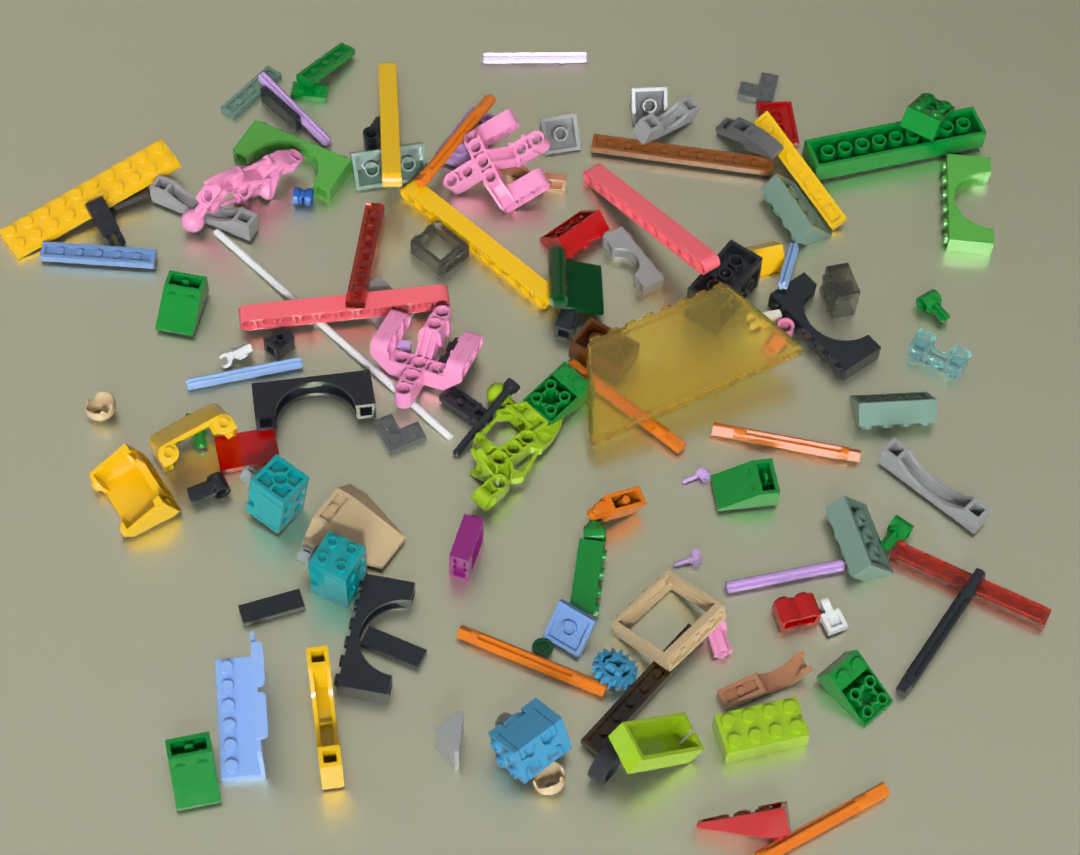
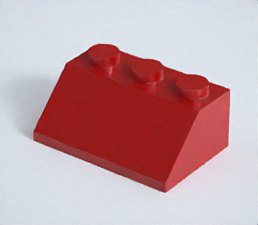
M582 210L539 240L549 250L554 247L563 248L566 251L568 260L577 255L576 252L588 248L593 240L602 238L604 233L609 230V227L600 210Z

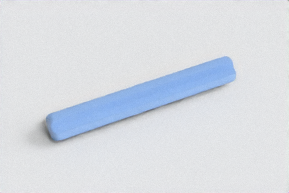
M797 242L789 243L777 282L780 290L788 288L799 250Z

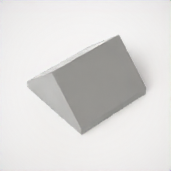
M667 87L631 88L629 107L632 125H636L640 118L651 113L657 117L668 111Z
M576 113L540 118L539 131L550 141V147L544 152L545 155L581 149Z
M464 711L457 712L435 729V748L454 770H459L464 730Z

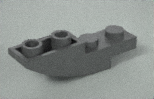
M726 117L715 127L717 134L743 143L746 150L771 160L784 149L766 131L741 117L735 120Z

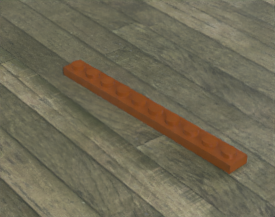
M593 134L591 152L764 176L772 175L774 160L763 156L652 141L642 145L637 139Z

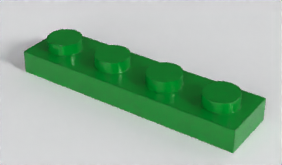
M341 42L296 74V81L312 87L355 55V49Z

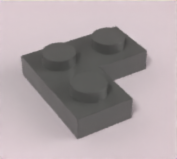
M762 72L758 85L741 81L737 99L755 103L773 102L779 75Z
M392 414L373 421L374 427L390 455L426 441V435L418 421L399 428Z

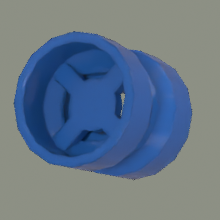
M294 187L292 204L297 206L304 204L307 207H312L314 189Z

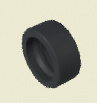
M611 741L600 750L588 771V776L600 785L606 784L621 764V760Z

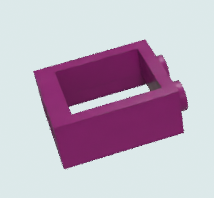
M464 514L449 555V576L466 581L470 580L483 543L484 519L476 515Z

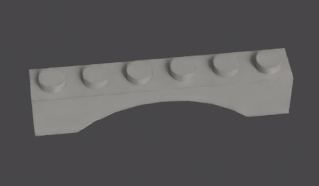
M160 174L149 187L152 202L183 214L189 209H195L199 204L196 196L184 189L175 180ZM219 207V210L214 214L207 212L204 215L206 224L251 241L259 229L258 214L242 207Z
M893 438L882 449L878 461L879 464L970 532L975 534L987 521L991 511L989 507L977 498L958 493L939 482L919 463L912 451L896 438Z

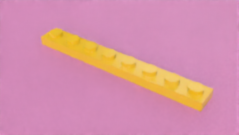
M766 111L753 123L770 134L783 146L784 149L778 154V157L831 229L835 230L848 220L772 115Z

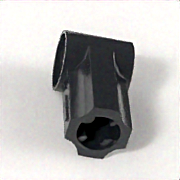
M380 116L374 119L370 127L363 130V145L366 150L380 147Z
M215 472L208 476L206 481L187 488L188 496L193 505L211 498H225L231 492L222 472Z

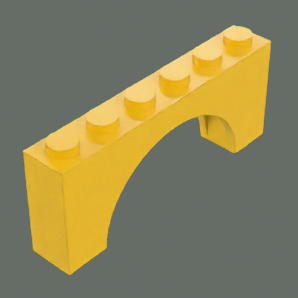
M328 645L306 648L322 790L344 787Z

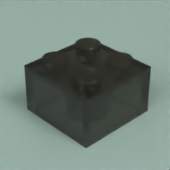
M848 262L826 266L819 291L821 297H824L826 301L827 312H830L832 319L854 315L860 290Z

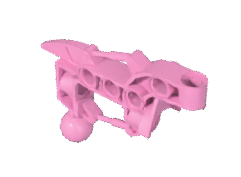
M295 149L278 150L265 155L260 161L250 166H236L212 176L204 181L205 186L196 196V200L199 202L198 206L183 213L181 218L183 228L192 233L200 231L205 224L204 215L207 212L214 214L219 210V207L224 205L228 206L234 203L241 205L249 198L258 197L259 195L267 200L273 199L280 175L294 172L303 161L302 154ZM229 193H235L233 198L222 202Z

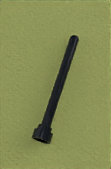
M508 378L503 383V391L453 450L454 456H460L474 439L475 434L483 428L507 397L518 392L521 387L513 379Z

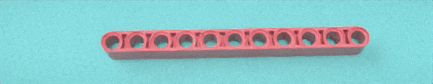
M597 164L583 172L585 182L592 189L701 275L720 266V259L713 250L602 164Z
M431 285L249 304L241 306L238 309L240 328L245 331L382 317L387 316L391 309L407 314L430 312L437 306L444 305L450 307L451 304L446 285Z

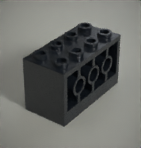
M730 240L718 253L720 266L704 275L700 274L687 289L684 316L714 334L719 332L759 284L763 258L733 240Z

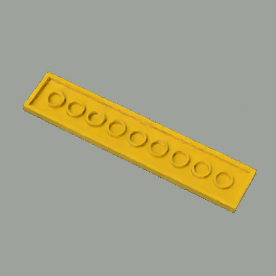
M160 139L2 228L0 235L17 260L42 247L43 241L51 242L91 219L84 206L86 203L102 196L108 208L151 185L159 174L167 176L181 168V164L165 142Z

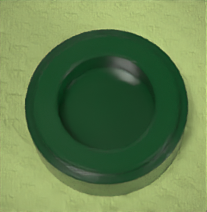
M538 638L532 644V653L548 659L553 653V644L547 638Z

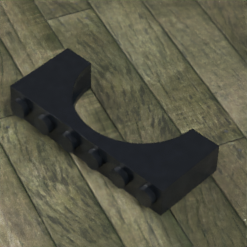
M804 272L792 279L786 290L778 288L770 293L768 306L770 310L780 309L782 318L791 319L794 322V333L796 336L800 337L809 349L813 350L822 362L826 363L837 376L846 380L878 359L881 346L869 335L856 340H837L817 331L808 321L804 310L807 301L814 296L817 284Z
M370 370L251 383L257 431L277 429V421L282 411L291 403L309 396L319 395L337 398L352 408L356 419L377 417Z
M366 574L364 581H360L358 593L361 594L360 598L356 599L354 603V611L356 613L355 617H351L349 622V630L351 632L350 636H346L344 641L346 651L345 655L341 654L339 667H341L340 674L336 673L334 686L337 687L338 695L388 704L393 686L392 675L375 669L367 662L360 649V640L367 626L380 615L395 610L411 611L415 596V582Z

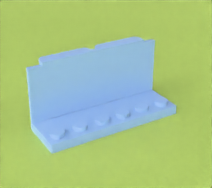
M250 632V657L215 660L222 782L266 778L264 739L268 736L266 695L261 692V687L265 684L263 645L261 642L256 641L254 632Z

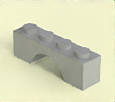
M689 95L678 100L668 111L656 117L651 113L640 118L632 133L642 145H645L692 122L701 110V107Z
M621 226L603 235L602 248L612 260H626L636 267L637 272L634 274L633 286L643 299L662 290L664 281L662 272L655 268L652 260L646 257L640 245L633 241L629 232H626Z

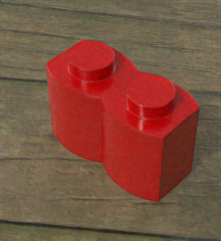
M800 592L795 597L788 598L782 596L777 598L772 606V612L779 630H789L798 626L819 622L821 612L813 593Z

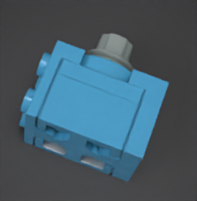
M534 698L522 707V712H517L514 715L509 713L500 714L495 722V728L488 732L491 739L490 746L496 753L497 757H495L498 765L501 768L505 767L514 779L518 778L524 784L572 749L562 717L537 698Z

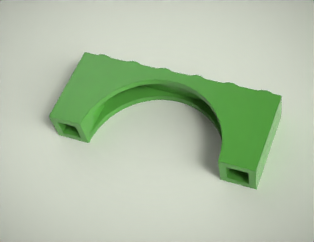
M255 119L233 148L234 161L250 166L265 155L275 151L295 149L303 157L310 160L318 171L317 177L313 182L314 195L330 202L352 172L351 159Z
M947 154L945 161L941 163V172H944L941 180V186H944L942 200H945L942 206V214H945L942 228L945 229L943 243H946V251L991 255L994 246V229L979 226L968 220L957 208L954 198L959 190L968 185L988 183L991 174V158Z

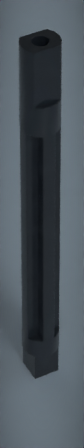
M979 568L975 569L901 678L900 683L896 687L897 694L906 698L910 690L914 688L975 596L976 591L986 578V572Z

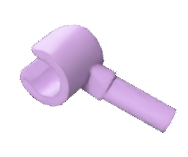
M700 467L695 474L681 479V481L685 484L700 478L702 482H706L710 479V472L705 467Z
M700 549L691 550L690 557L673 562L674 566L677 567L687 563L693 565L700 564Z

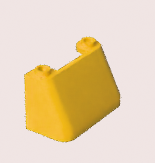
M217 403L207 404L151 435L149 439L150 448L165 474L174 470L173 463L179 458V451L176 445L201 431L210 428L214 436L220 434L225 436L227 440L237 435L236 424Z
M126 443L88 474L92 480L91 485L98 492L106 493L122 518L119 522V530L126 537L130 536L133 538L167 521L181 511L150 460L142 452Z

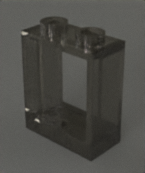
M438 220L432 225H428L422 233L415 235L410 241L411 253L441 278H444L469 258V245ZM437 235L454 248L453 251L441 260L424 247L425 244Z

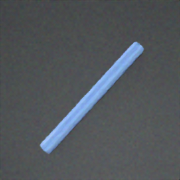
M295 357L186 379V385L188 390L299 369L303 367L301 357Z

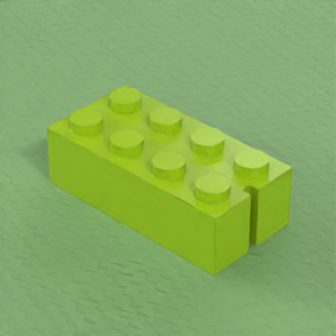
M797 696L715 714L712 729L724 764L807 746L810 732L805 718H801L803 713Z
M685 712L622 722L608 736L627 774L690 763L704 750L696 732L692 733L681 744L679 743L694 729Z

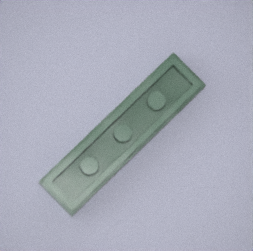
M267 66L259 73L266 72L276 83L282 78L281 73L270 66ZM258 75L221 107L222 113L236 120L261 97L260 89L264 85L258 80Z

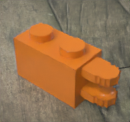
M635 486L606 494L592 508L587 510V517L590 520L602 519L603 522L635 514L647 502L640 487Z

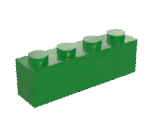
M579 538L570 604L593 617H598L600 604H596V598H601L602 586H599L598 583L604 577L605 568L601 567V562H606L607 550H603V541Z

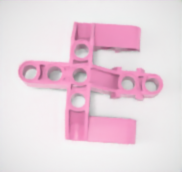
M505 110L482 125L477 126L476 129L468 134H464V144L472 159L448 173L444 177L443 183L452 193L460 194L483 180L487 190L500 209L504 212H511L548 190L550 184L543 170L535 169L507 186L500 169L523 167L529 161L546 152L550 147V141L542 132L534 131L530 134H522V138L514 143L509 142L507 147L489 149V146L492 147L495 142L504 137L507 138L508 134L519 127L513 111Z
M437 306L431 315L428 316L425 325L419 331V342L415 355L396 349L411 323V317L407 313L391 309L372 338L371 356L389 375L400 378L395 386V404L399 408L411 407L424 385L446 390L462 382L463 377L468 372L482 347L483 335L465 331L461 338L457 339V345L454 350L450 351L447 363L435 361L439 346L443 347L445 337H449L451 334V309L447 306Z

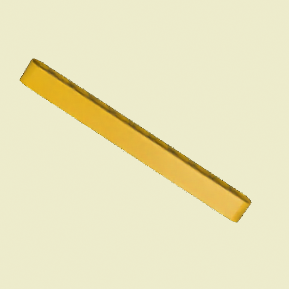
M396 62L378 63L383 188L402 187Z
M415 179L400 189V194L405 201L537 306L546 309L550 305L549 283L431 189L427 186L418 188L414 181Z

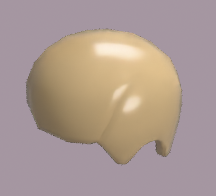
M97 392L93 400H87L85 413L92 420L105 421L114 415L116 402L113 394Z
M555 761L533 777V786L542 795H554L560 792L566 783L564 768Z

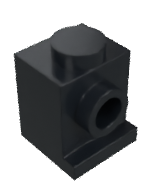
M561 309L555 324L554 337L572 341L574 331H576L578 326V320H576L577 313L575 311Z
M280 328L268 338L265 337L263 339L264 349L274 359L279 361L295 348V337L290 330L284 331Z

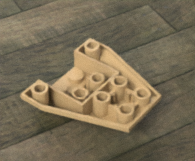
M351 484L337 487L313 516L302 544L314 548L316 545L321 544L327 532L330 531L366 547L367 566L383 569L406 538L365 492Z

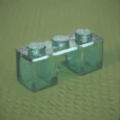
M919 328L910 343L907 355L959 380L969 364L972 352L957 345H954L949 352H941L934 346L937 336Z

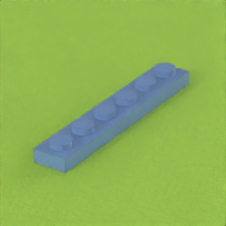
M43 241L39 257L40 261L155 269L158 253L157 249Z

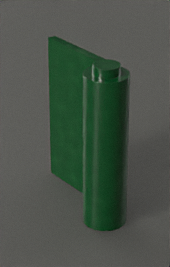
M551 248L548 251L550 305L561 309L603 315L601 266L567 260L566 251L563 248Z

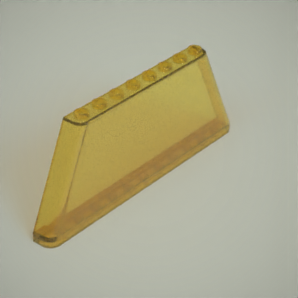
M721 282L714 285L712 290L707 292L706 290L699 291L693 298L685 297L672 307L671 305H666L658 313L650 312L639 321L631 320L625 324V327L620 329L615 327L610 329L606 335H596L589 339L590 343L586 347L588 441L591 447L802 356L804 350L801 344L729 284Z

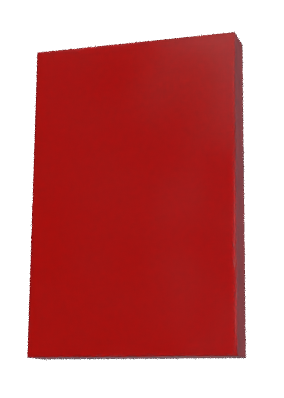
M792 102L756 103L757 118L768 111L792 144L799 146Z
M274 429L240 432L229 440L225 436L214 437L220 472L223 474L242 471L247 465H252L255 468L264 467L276 454L279 455Z

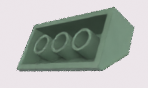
M423 142L400 145L402 184L416 179L426 167L427 160ZM381 148L349 152L356 191L383 187Z
M775 174L761 188L765 194V200L774 207L772 209L773 212L782 219V225L792 234L790 237L794 242L807 246L829 238L832 235L796 182Z
M928 392L850 396L854 422L861 429H872L873 426L891 428L892 425L911 427V424L918 423L920 426H930L931 423H937V399Z
M842 496L825 507L828 514L827 520L833 527L834 537L840 545V553L847 563V571L851 577L867 581L894 573L886 552L880 545V537L866 504Z

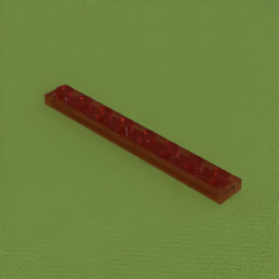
M366 203L345 301L346 308L365 309L385 211V204Z
M897 541L889 558V561L960 592L972 575L970 572L900 541ZM985 579L973 597L1041 629L1044 628L1052 610Z

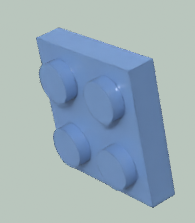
M561 599L542 637L549 639L552 643L579 657L598 619Z

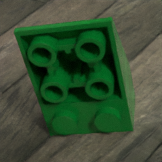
M922 93L907 106L900 126L933 141L939 135L956 107L952 106L948 101L936 99L930 93Z
M169 270L163 288L156 330L194 336L209 292L206 276Z
M564 361L527 395L523 402L526 401L552 425L586 404L594 396L593 385Z
M772 458L752 460L710 476L717 511L774 506L778 504L780 489Z
M858 650L844 652L816 676L826 692L862 727L870 723L893 702Z
M209 731L165 740L176 810L181 811L221 803Z

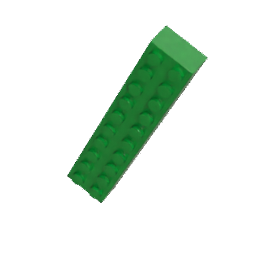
M972 106L954 110L939 135L933 141L901 127V121L805 140L802 156L818 179L824 180L983 147L987 132Z

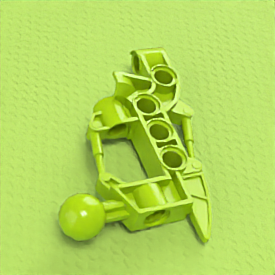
M496 382L487 389L486 395L490 404L503 391V383ZM509 395L500 406L504 408L498 409L495 418L481 432L475 434L471 455L477 462V465L470 472V475L484 482V484L476 489L470 498L483 511H488L494 504L505 497L510 490L511 484L523 483L525 475L533 465L536 457L541 455L557 436L563 419L548 426L549 422L526 401L516 403L511 398V395ZM496 421H509L520 431L500 447L485 437ZM534 454L522 471L513 468L526 457Z

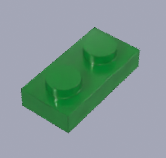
M293 81L290 96L293 100L326 103L329 85L314 84L312 87H308L300 82Z

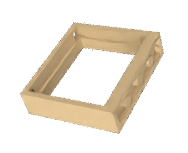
M667 570L649 588H646L635 601H632L621 614L616 616L612 621V627L616 637L671 672L726 619L724 604ZM672 590L706 611V613L663 652L629 628Z

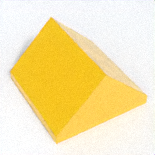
M771 241L745 247L763 258L760 278L781 272L785 258L781 243Z

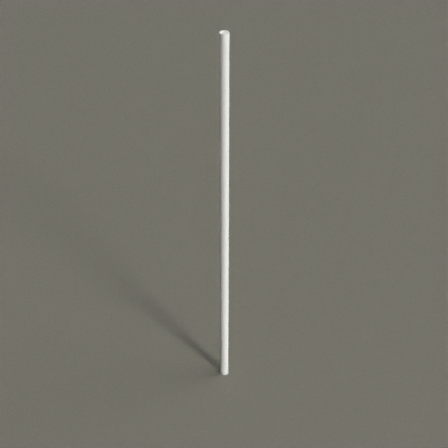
M220 229L214 231L213 234L284 297L288 300L298 299ZM327 323L316 324L395 393L396 384ZM414 401L411 408L450 441L454 434Z

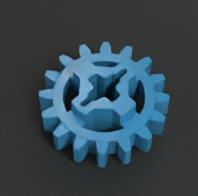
M614 648L611 649V652L604 649L603 653L598 652L593 660L592 672L595 673L594 678H600L599 684L606 683L608 689L614 686L615 690H618L621 686L626 690L627 686H631L638 676V666H635L636 660H630V654L623 655V650H620L618 653Z

